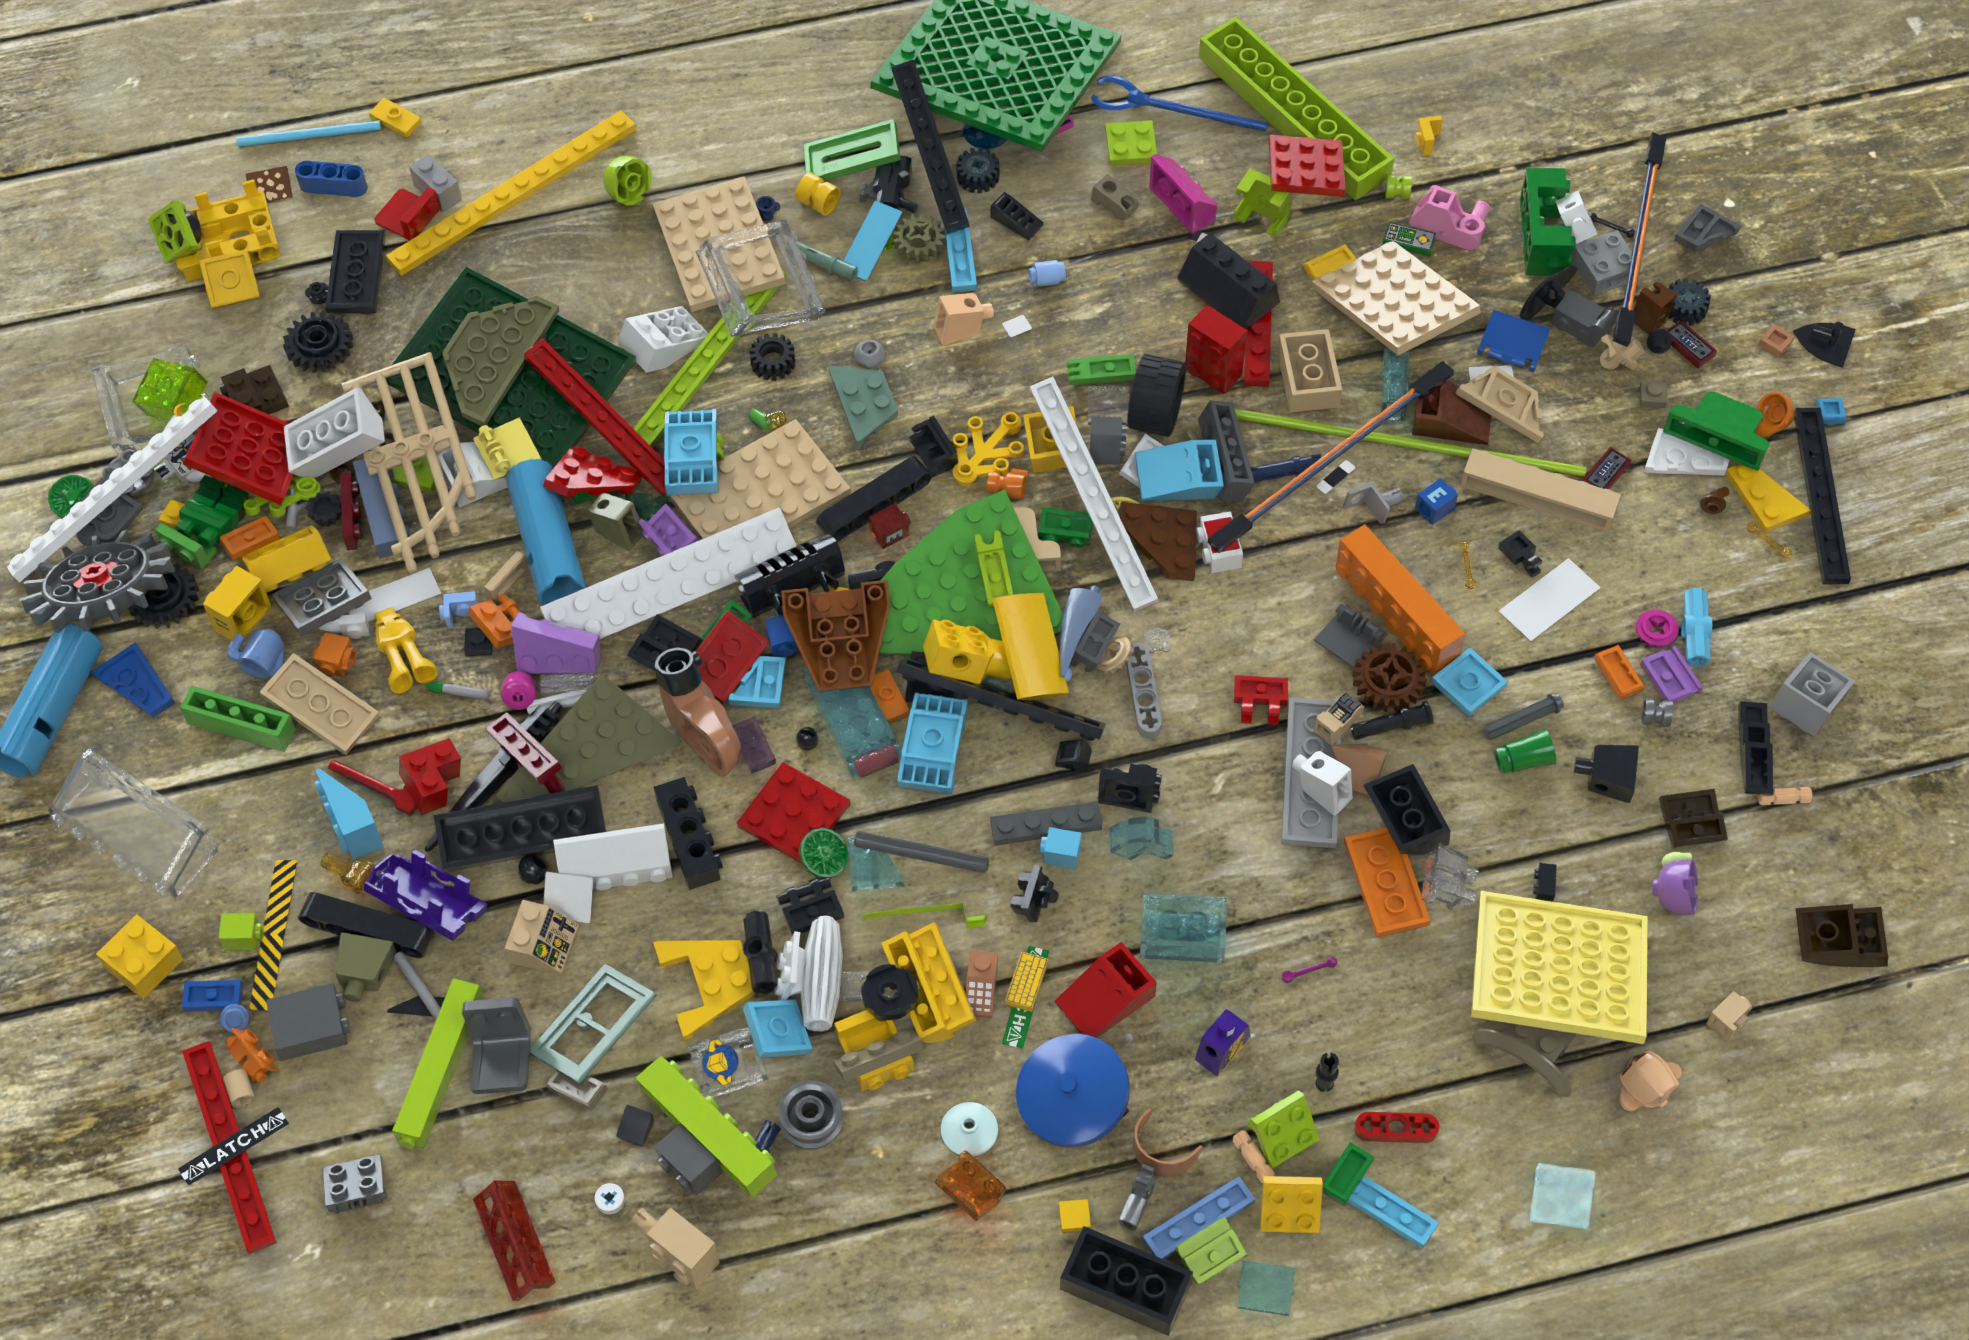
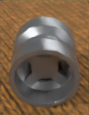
M1645 698L1642 708V724L1652 725L1655 721L1661 727H1670L1673 717V701L1664 700L1656 704L1654 699Z

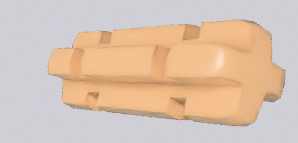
M1799 787V790L1796 788H1774L1772 796L1758 795V802L1760 805H1771V802L1775 805L1796 804V801H1799V803H1810L1813 795L1810 787Z
M1244 1130L1233 1136V1143L1237 1149H1241L1242 1156L1250 1168L1256 1171L1259 1181L1263 1183V1176H1274V1171L1270 1165H1266V1159L1255 1143H1251L1248 1133Z

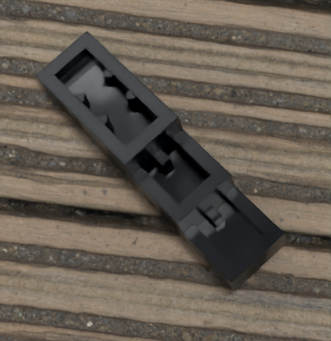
M1740 701L1738 705L1739 743L1744 792L1746 794L1772 796L1773 744L1770 743L1767 703Z

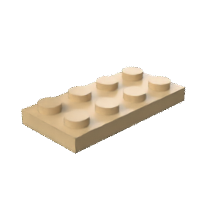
M294 653L259 692L260 697L282 712L290 714L292 719L345 755L348 754L379 717V711Z

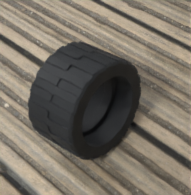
M1144 354L1141 357L1133 381L1128 406L1127 426L1129 429L1166 437L1171 436L1176 425L1186 380L1185 362Z

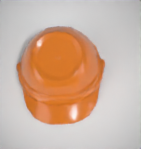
M1771 392L1760 399L1756 409L1762 412L1763 417L1756 435L1763 438L1770 437L1774 433L1786 429L1794 419V406L1785 394Z

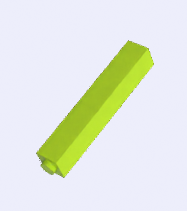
M452 979L392 1130L398 1144L405 1148L414 1149V1147L424 1149L470 1032L462 1015L463 1003L465 1001L483 999V994L478 984Z

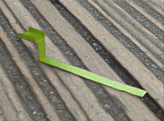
M964 903L865 913L862 914V920L963 908L967 929L985 927L987 916L965 917Z

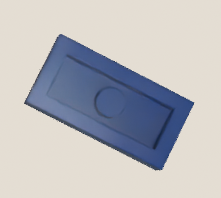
M241 980L185 981L182 1009L184 1012L222 1011L231 1004L241 1005L243 983Z

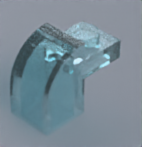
M1150 817L1129 818L1109 828L1110 853L1130 860L1145 852L1163 859L1173 856L1172 831L1159 827V819Z

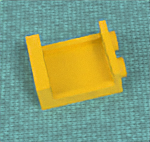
M867 1010L834 1023L835 1035L844 1054L867 1048L869 1044L891 1038L898 1032L893 1020L878 1021ZM909 1055L856 1077L861 1091L863 1092L868 1089L876 1090L882 1087L885 1082L894 1078L899 1080L907 1077L911 1071H914L913 1058Z

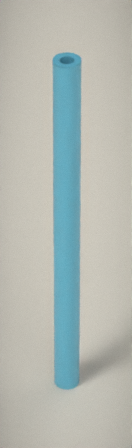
M380 121L237 137L236 139L238 147L378 131L381 130Z

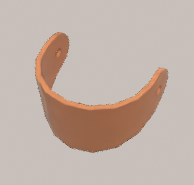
M1149 1108L1141 1115L1135 1125L1133 1151L1137 1161L1141 1165L1145 1164L1154 1168L1153 1173L1158 1176L1171 1177L1182 1174L1198 1159L1203 1147L1200 1145L1184 1159L1173 1162L1159 1161L1147 1155L1140 1147L1137 1136L1153 1112Z

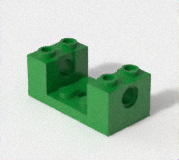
M1526 168L1519 198L1525 275L1551 276L1571 265V251H1575L1576 238L1571 236V226H1544V218H1560L1556 200L1567 196L1566 193L1570 192L1571 182L1570 178H1566L1565 168Z

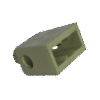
M606 493L601 494L595 502L591 500L585 502L582 509L583 514L590 517L595 531L604 538L630 551L643 536L641 533L643 528L638 523L640 519L633 502Z
M341 932L336 977L340 985L347 986L344 993L345 999L359 1002L363 989L370 991L379 990L394 961L393 957L397 953L392 941Z

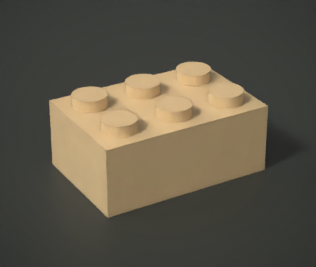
M1329 329L1279 334L1277 354L1290 413L1340 408L1342 386Z

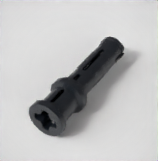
M1423 701L1418 706L1410 708L1401 707L1398 709V712L1353 723L1350 728L1351 734L1356 741L1395 729L1411 730L1412 726L1423 723L1433 724V714L1428 701Z

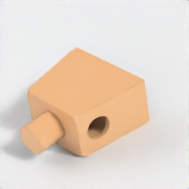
M974 293L940 296L933 328L942 346L977 335L980 332L982 320L992 318L994 310L991 303L981 305L977 295Z

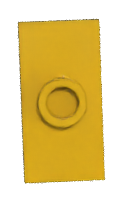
M383 98L369 112L371 119L380 121L382 125L406 138L422 123L421 117L386 98Z

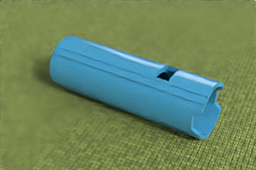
M529 459L514 465L507 472L505 479L528 564L530 565L538 601L544 606L586 588L578 557L576 556L561 496L543 487L545 478L553 470L552 465L540 459Z
M68 623L60 633L53 632L0 730L1 771L18 778H23L27 773L35 777L103 649L100 639L91 631L84 632L82 627Z

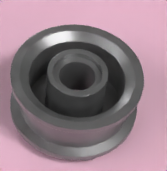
M813 1080L799 1082L791 1086L780 1100L778 1107L780 1127L785 1138L793 1145L803 1149H818L830 1144L838 1136L843 1123L841 1101L834 1089L827 1084ZM808 1111L818 1113L816 1117L810 1119L803 1116Z

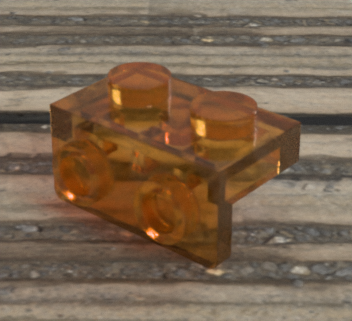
M964 1150L957 1162L939 1174L935 1180V1184L975 1221L998 1206L1006 1190V1186L967 1150Z

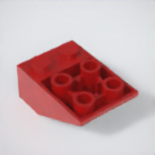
M1120 942L1100 956L1055 1000V1004L1081 1034L1098 1038L1156 996L1157 982L1128 948Z

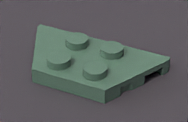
M828 366L830 377L856 446L860 447L864 444V439L872 433H878L885 424L890 423L898 416V409L883 371Z

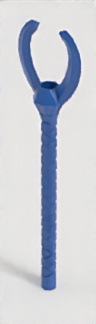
M1104 76L1096 81L1097 84L1113 82L1123 86L1129 91L1127 101L1107 103L1099 100L1094 94L1091 96L1093 103L1106 110H1124L1131 107L1151 106L1266 132L1268 122L1150 97L1137 89L1128 80L1118 76Z

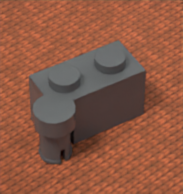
M1570 290L1555 308L1551 324L1555 325L1559 330L1576 337L1579 341L1595 347L1603 336L1611 333L1612 326L1616 323L1618 311L1615 310L1611 315L1610 313L1614 308L1609 307L1605 311V308Z

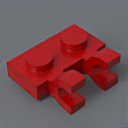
M1235 675L1234 703H1242L1241 723L1252 724L1253 704L1268 705L1267 725H1278L1280 706H1287L1288 678Z

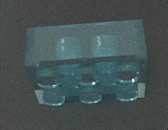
M1143 893L1140 958L1223 963L1226 944L1227 898Z

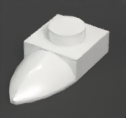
M365 613L341 615L339 619L330 621L318 628L327 632L342 633L343 636L351 639L370 636V626Z

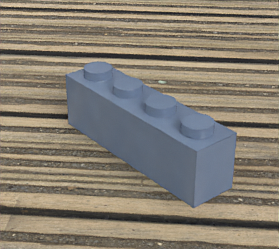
M364 459L354 461L355 473L379 559L392 556L394 554L391 546L398 543V539L378 474L369 475ZM393 469L387 470L389 477L394 478ZM394 483L392 484V487L394 490L396 499L400 498V494L398 491L397 484ZM399 504L398 507L402 520L406 519L403 505ZM404 525L407 536H411L408 525Z

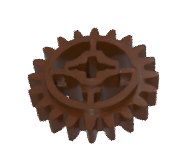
M1381 643L1380 650L1371 646L1370 654L1363 651L1361 659L1356 660V668L1353 669L1352 676L1355 677L1353 686L1358 687L1357 695L1365 694L1364 703L1373 700V709L1382 704L1384 712H1387L1389 706H1392L1394 711L1398 712L1400 704L1403 707L1409 708L1410 702L1417 703L1418 696L1423 695L1424 687L1426 686V669L1421 668L1422 659L1414 661L1415 652H1411L1408 655L1405 654L1406 646H1403L1398 651L1396 650L1395 643H1392L1390 649H1387L1384 643ZM1389 672L1391 673V675H1390L1391 682L1388 681V680H1389V677H1388V673H1389Z

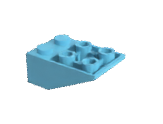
M1189 440L1135 452L1134 454L1142 501L1215 499L1224 487L1216 440Z
M320 768L316 769L319 780L314 783L343 852L349 851L354 861L383 849L382 841L365 800Z

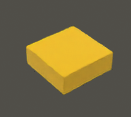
M1088 1199L1059 1202L1062 1233L1081 1231L1083 1226L1091 1229Z

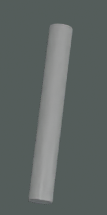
M403 952L396 953L393 957L436 1020L441 1007Z

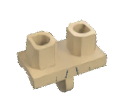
M1608 334L1601 338L1602 342L1609 347L1600 356V363L1604 368L1613 370L1620 363L1631 370L1638 367L1636 359L1645 353L1638 340H1632L1628 347L1613 342V337Z

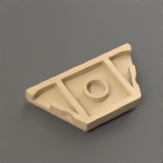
M1496 366L1490 368L1484 374L1476 376L1466 385L1462 384L1456 390V395L1536 443H1539L1543 438V431L1539 430L1541 412L1538 408V392Z

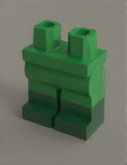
M204 475L200 480L199 489L179 511L180 521L176 527L177 532L188 538L193 533L198 534V543L208 549L216 542L221 544L219 537L233 531L246 515L244 502L249 499L248 492L231 485L225 487L224 482Z

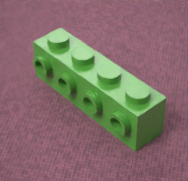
M191 686L180 707L187 724L282 752L286 751L296 731L290 714L195 686Z

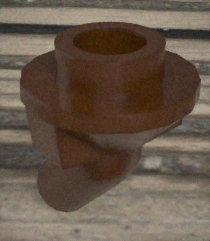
M1722 487L1703 497L1700 501L1701 509L1710 514L1722 512L1726 508L1724 497L1729 495V489Z

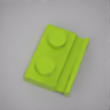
M1226 1217L1220 1218L1174 1247L1179 1253L1185 1268L1193 1271L1192 1280L1195 1285L1201 1284L1247 1255L1235 1232L1230 1228Z

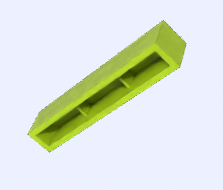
M662 1056L657 1058L635 1078L642 1092L677 1126L681 1124L717 1159L721 1169L751 1198H754L778 1176L774 1167L775 1159L765 1149L761 1152L755 1147L757 1143L754 1138L746 1131L742 1134L737 1129L738 1124L728 1113L723 1116L718 1111L720 1107L709 1095L705 1098L700 1093L701 1088L692 1078L686 1080L681 1075L683 1071L673 1060L668 1062Z

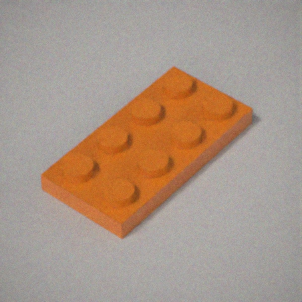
M1387 828L1346 836L1344 844L1376 938L1430 926L1431 920L1408 855L1400 854Z

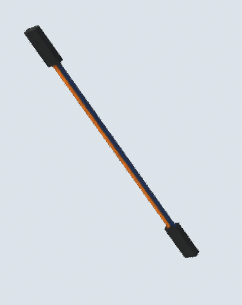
M1654 132L1649 137L1644 163L1648 165L1623 307L1621 306L1617 312L1612 339L1613 342L1626 347L1631 342L1636 312L1632 311L1655 178L1657 169L1662 165L1667 138Z
M1444 361L1440 362L1412 383L1408 393L1247 515L1239 514L1210 536L1208 544L1218 553L1223 551L1252 529L1253 522L1414 399L1418 397L1423 399L1454 375V370Z

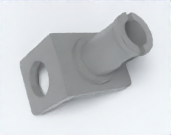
M1370 483L1348 491L1342 506L1344 509H1348L1365 503L1378 522L1383 524L1389 514L1390 507L1403 503L1404 496L1402 491L1399 492V488H1394L1380 494L1374 484ZM1362 493L1357 499L1352 500L1354 496Z

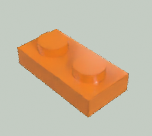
M263 516L219 538L221 545L234 561L278 540L279 533L268 517Z

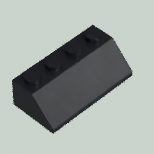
M1212 233L1207 234L1191 248L1178 275V280L1216 311L1246 330L1280 303L1277 284Z

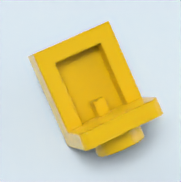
M1429 116L1418 120L1415 143L1417 147H1420L1423 156L1432 155L1435 141L1434 136L1441 133L1442 116Z

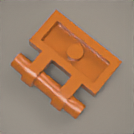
M505 593L497 598L501 604L499 606L490 599L470 606L468 615L497 649L513 643L511 629L513 621L510 622L506 616L510 615L514 620L517 613H521L518 609V604L514 599H509Z

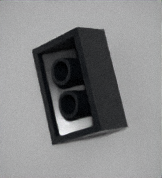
M1414 764L1364 784L1365 790L1400 854L1426 855L1449 845L1451 830Z

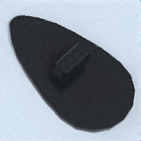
M1573 265L1567 266L1541 282L1524 303L1520 312V319L1530 320L1546 305L1556 308L1565 296L1563 288L1575 275L1577 267Z

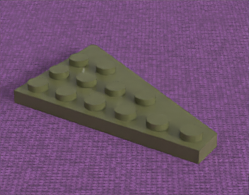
M601 673L540 744L563 768L557 772V775L565 786V791H568L674 748L682 741ZM520 766L495 797L503 803L550 793L544 784L540 785Z

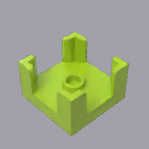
M1249 168L1236 188V195L1240 196L1243 193V199L1235 209L1233 219L1244 223L1251 212L1256 211L1274 219L1266 233L1277 237L1290 218L1293 193L1271 191L1270 176Z

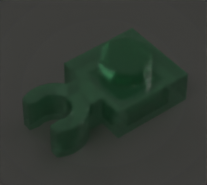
M651 493L625 494V500L634 503L639 519L642 518L643 520H650L651 514H656L661 509V506L670 504L669 497L660 496L652 500Z

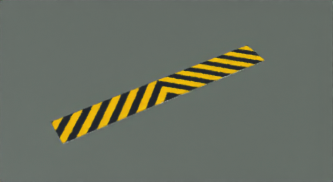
M275 860L264 922V936L261 940L249 1010H268L266 1000L274 998L297 860Z

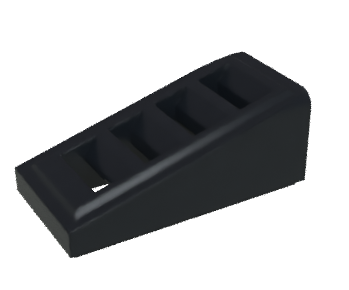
M1003 192L990 207V217L1027 240H1030L1044 223L1006 192ZM1020 217L1023 218L1019 223L1017 222ZM1028 222L1031 223L1027 229L1024 228Z

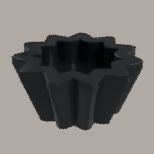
M327 491L324 495L317 493L316 498L309 499L310 504L306 506V510L309 511L308 517L320 526L326 525L329 527L331 524H336V520L340 519L342 506L337 494L331 495Z

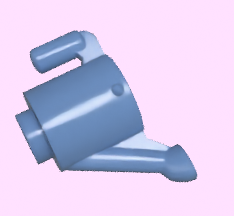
M270 629L255 630L242 652L238 650L245 638L241 634H235L227 648V656L230 660L237 662L238 666L250 676L259 679L272 678L285 663V645L281 641V636Z

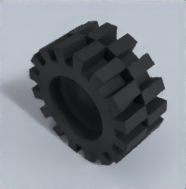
M767 333L764 334V339L759 336L757 343L753 341L751 344L752 348L749 351L750 362L753 372H756L759 378L763 375L764 380L768 381L769 377H772V381H777V376L784 379L785 373L789 376L791 369L794 370L795 352L789 338L785 340V336L782 334L777 338V333H773V336L769 337ZM769 353H778L782 355V357L776 361H767L763 359V357Z

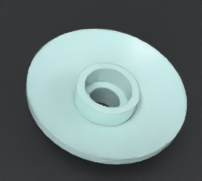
M965 1102L952 1107L945 1114L941 1123V1137L944 1144L953 1153L963 1157H975L984 1154L994 1145L998 1135V1124L994 1114L987 1107L979 1103ZM972 1122L975 1126L967 1129L964 1127V1124Z

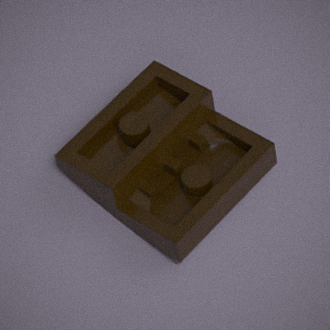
M1715 789L1659 797L1664 822L1673 848L1728 840L1723 813H1719Z

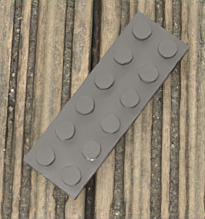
M1289 697L1281 844L1336 848L1338 814L1332 815L1305 793L1301 788L1300 773L1292 768L1294 759L1300 754L1309 759L1315 752L1320 751L1336 760L1331 745L1314 732L1316 717L1323 711L1326 712L1337 701ZM1341 737L1333 745L1341 744Z

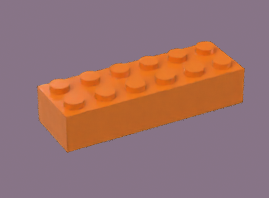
M1365 524L1340 539L1335 567L1338 575L1352 585L1357 596L1363 597L1368 603L1370 610L1382 618L1387 629L1401 639L1403 646H1406V650L1415 652V656L1418 659H1422V668L1429 670L1435 676L1460 656L1465 638L1464 631Z

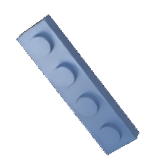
M1238 1176L1142 1237V1241L1152 1255L1166 1260L1177 1253L1174 1249L1175 1246L1222 1217H1226L1227 1220L1233 1218L1255 1204L1256 1199Z

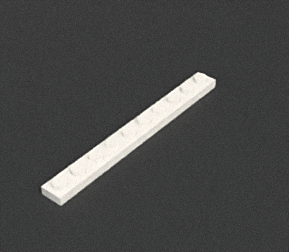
M1054 377L1030 386L1032 395L1134 612L1158 602V597Z
M205 397L194 401L189 406L188 411L181 417L174 418L164 432L153 436L149 441V445L142 451L135 452L130 457L129 462L122 468L115 469L105 483L94 487L90 492V496L83 502L76 503L70 509V513L67 516L55 521L45 535L34 539L30 544V548L23 554L16 555L7 567L12 576L20 583L40 563L49 558L217 412L216 408Z

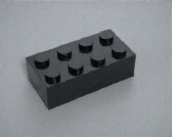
M1083 1226L1060 1277V1290L1169 1336L1192 1284L1193 1271Z

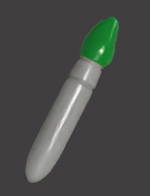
M439 681L426 683V688L439 694L444 692L446 694L475 699H487L490 696L487 691L479 688L444 684Z

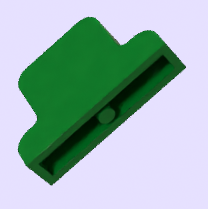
M1707 392L1696 408H1690L1685 405L1673 406L1663 429V432L1756 471H1759L1769 446L1765 438L1756 435L1763 417L1762 412L1717 392Z

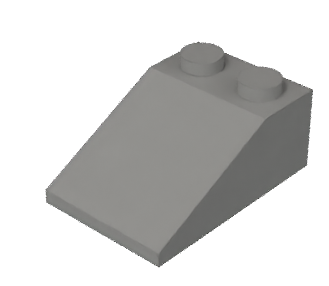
M1809 652L1782 684L1770 703L1769 708L1774 710L1778 716L1796 724L1803 732L1815 737L1853 686L1855 680Z

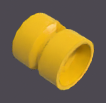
M807 173L800 180L796 188L795 199L808 207L812 206L813 210L827 216L837 206L841 191L835 185L824 182L819 176Z

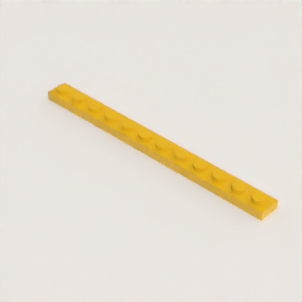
M620 110L387 254V262L400 276H403L636 131L635 123Z

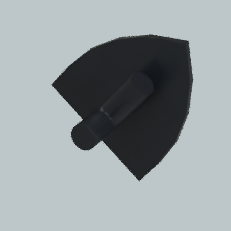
M1841 322L1813 323L1793 330L1799 343L1809 353L1820 360L1843 368L1856 329L1845 326Z

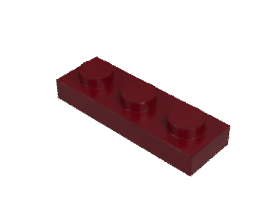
M351 472L340 473L342 536L347 551L358 550L357 539H361L360 524H357L356 518L361 517L359 502H356V497L360 496L358 481L353 480Z

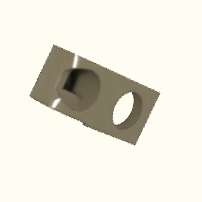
M1106 174L1093 186L1090 200L1096 205L1101 203L1120 220L1128 218L1139 207L1137 199L1129 190L1109 174Z

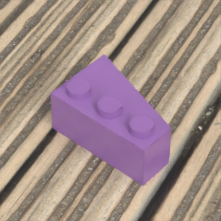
M519 612L511 625L517 671L527 674L596 673L602 660L599 635L566 626V628L556 626L544 619L542 621L526 617V614Z

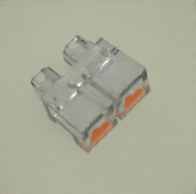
M1438 844L1425 857V878L1423 879L1421 900L1430 903L1435 899L1447 903V908L1450 910L1457 904L1469 907L1476 900V892L1467 888L1466 884L1472 885L1476 881L1478 869L1468 864L1467 855Z

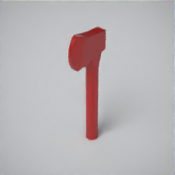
M331 760L329 763V770L390 798L395 802L397 810L411 816L417 809L405 785L403 790L393 788L336 760Z

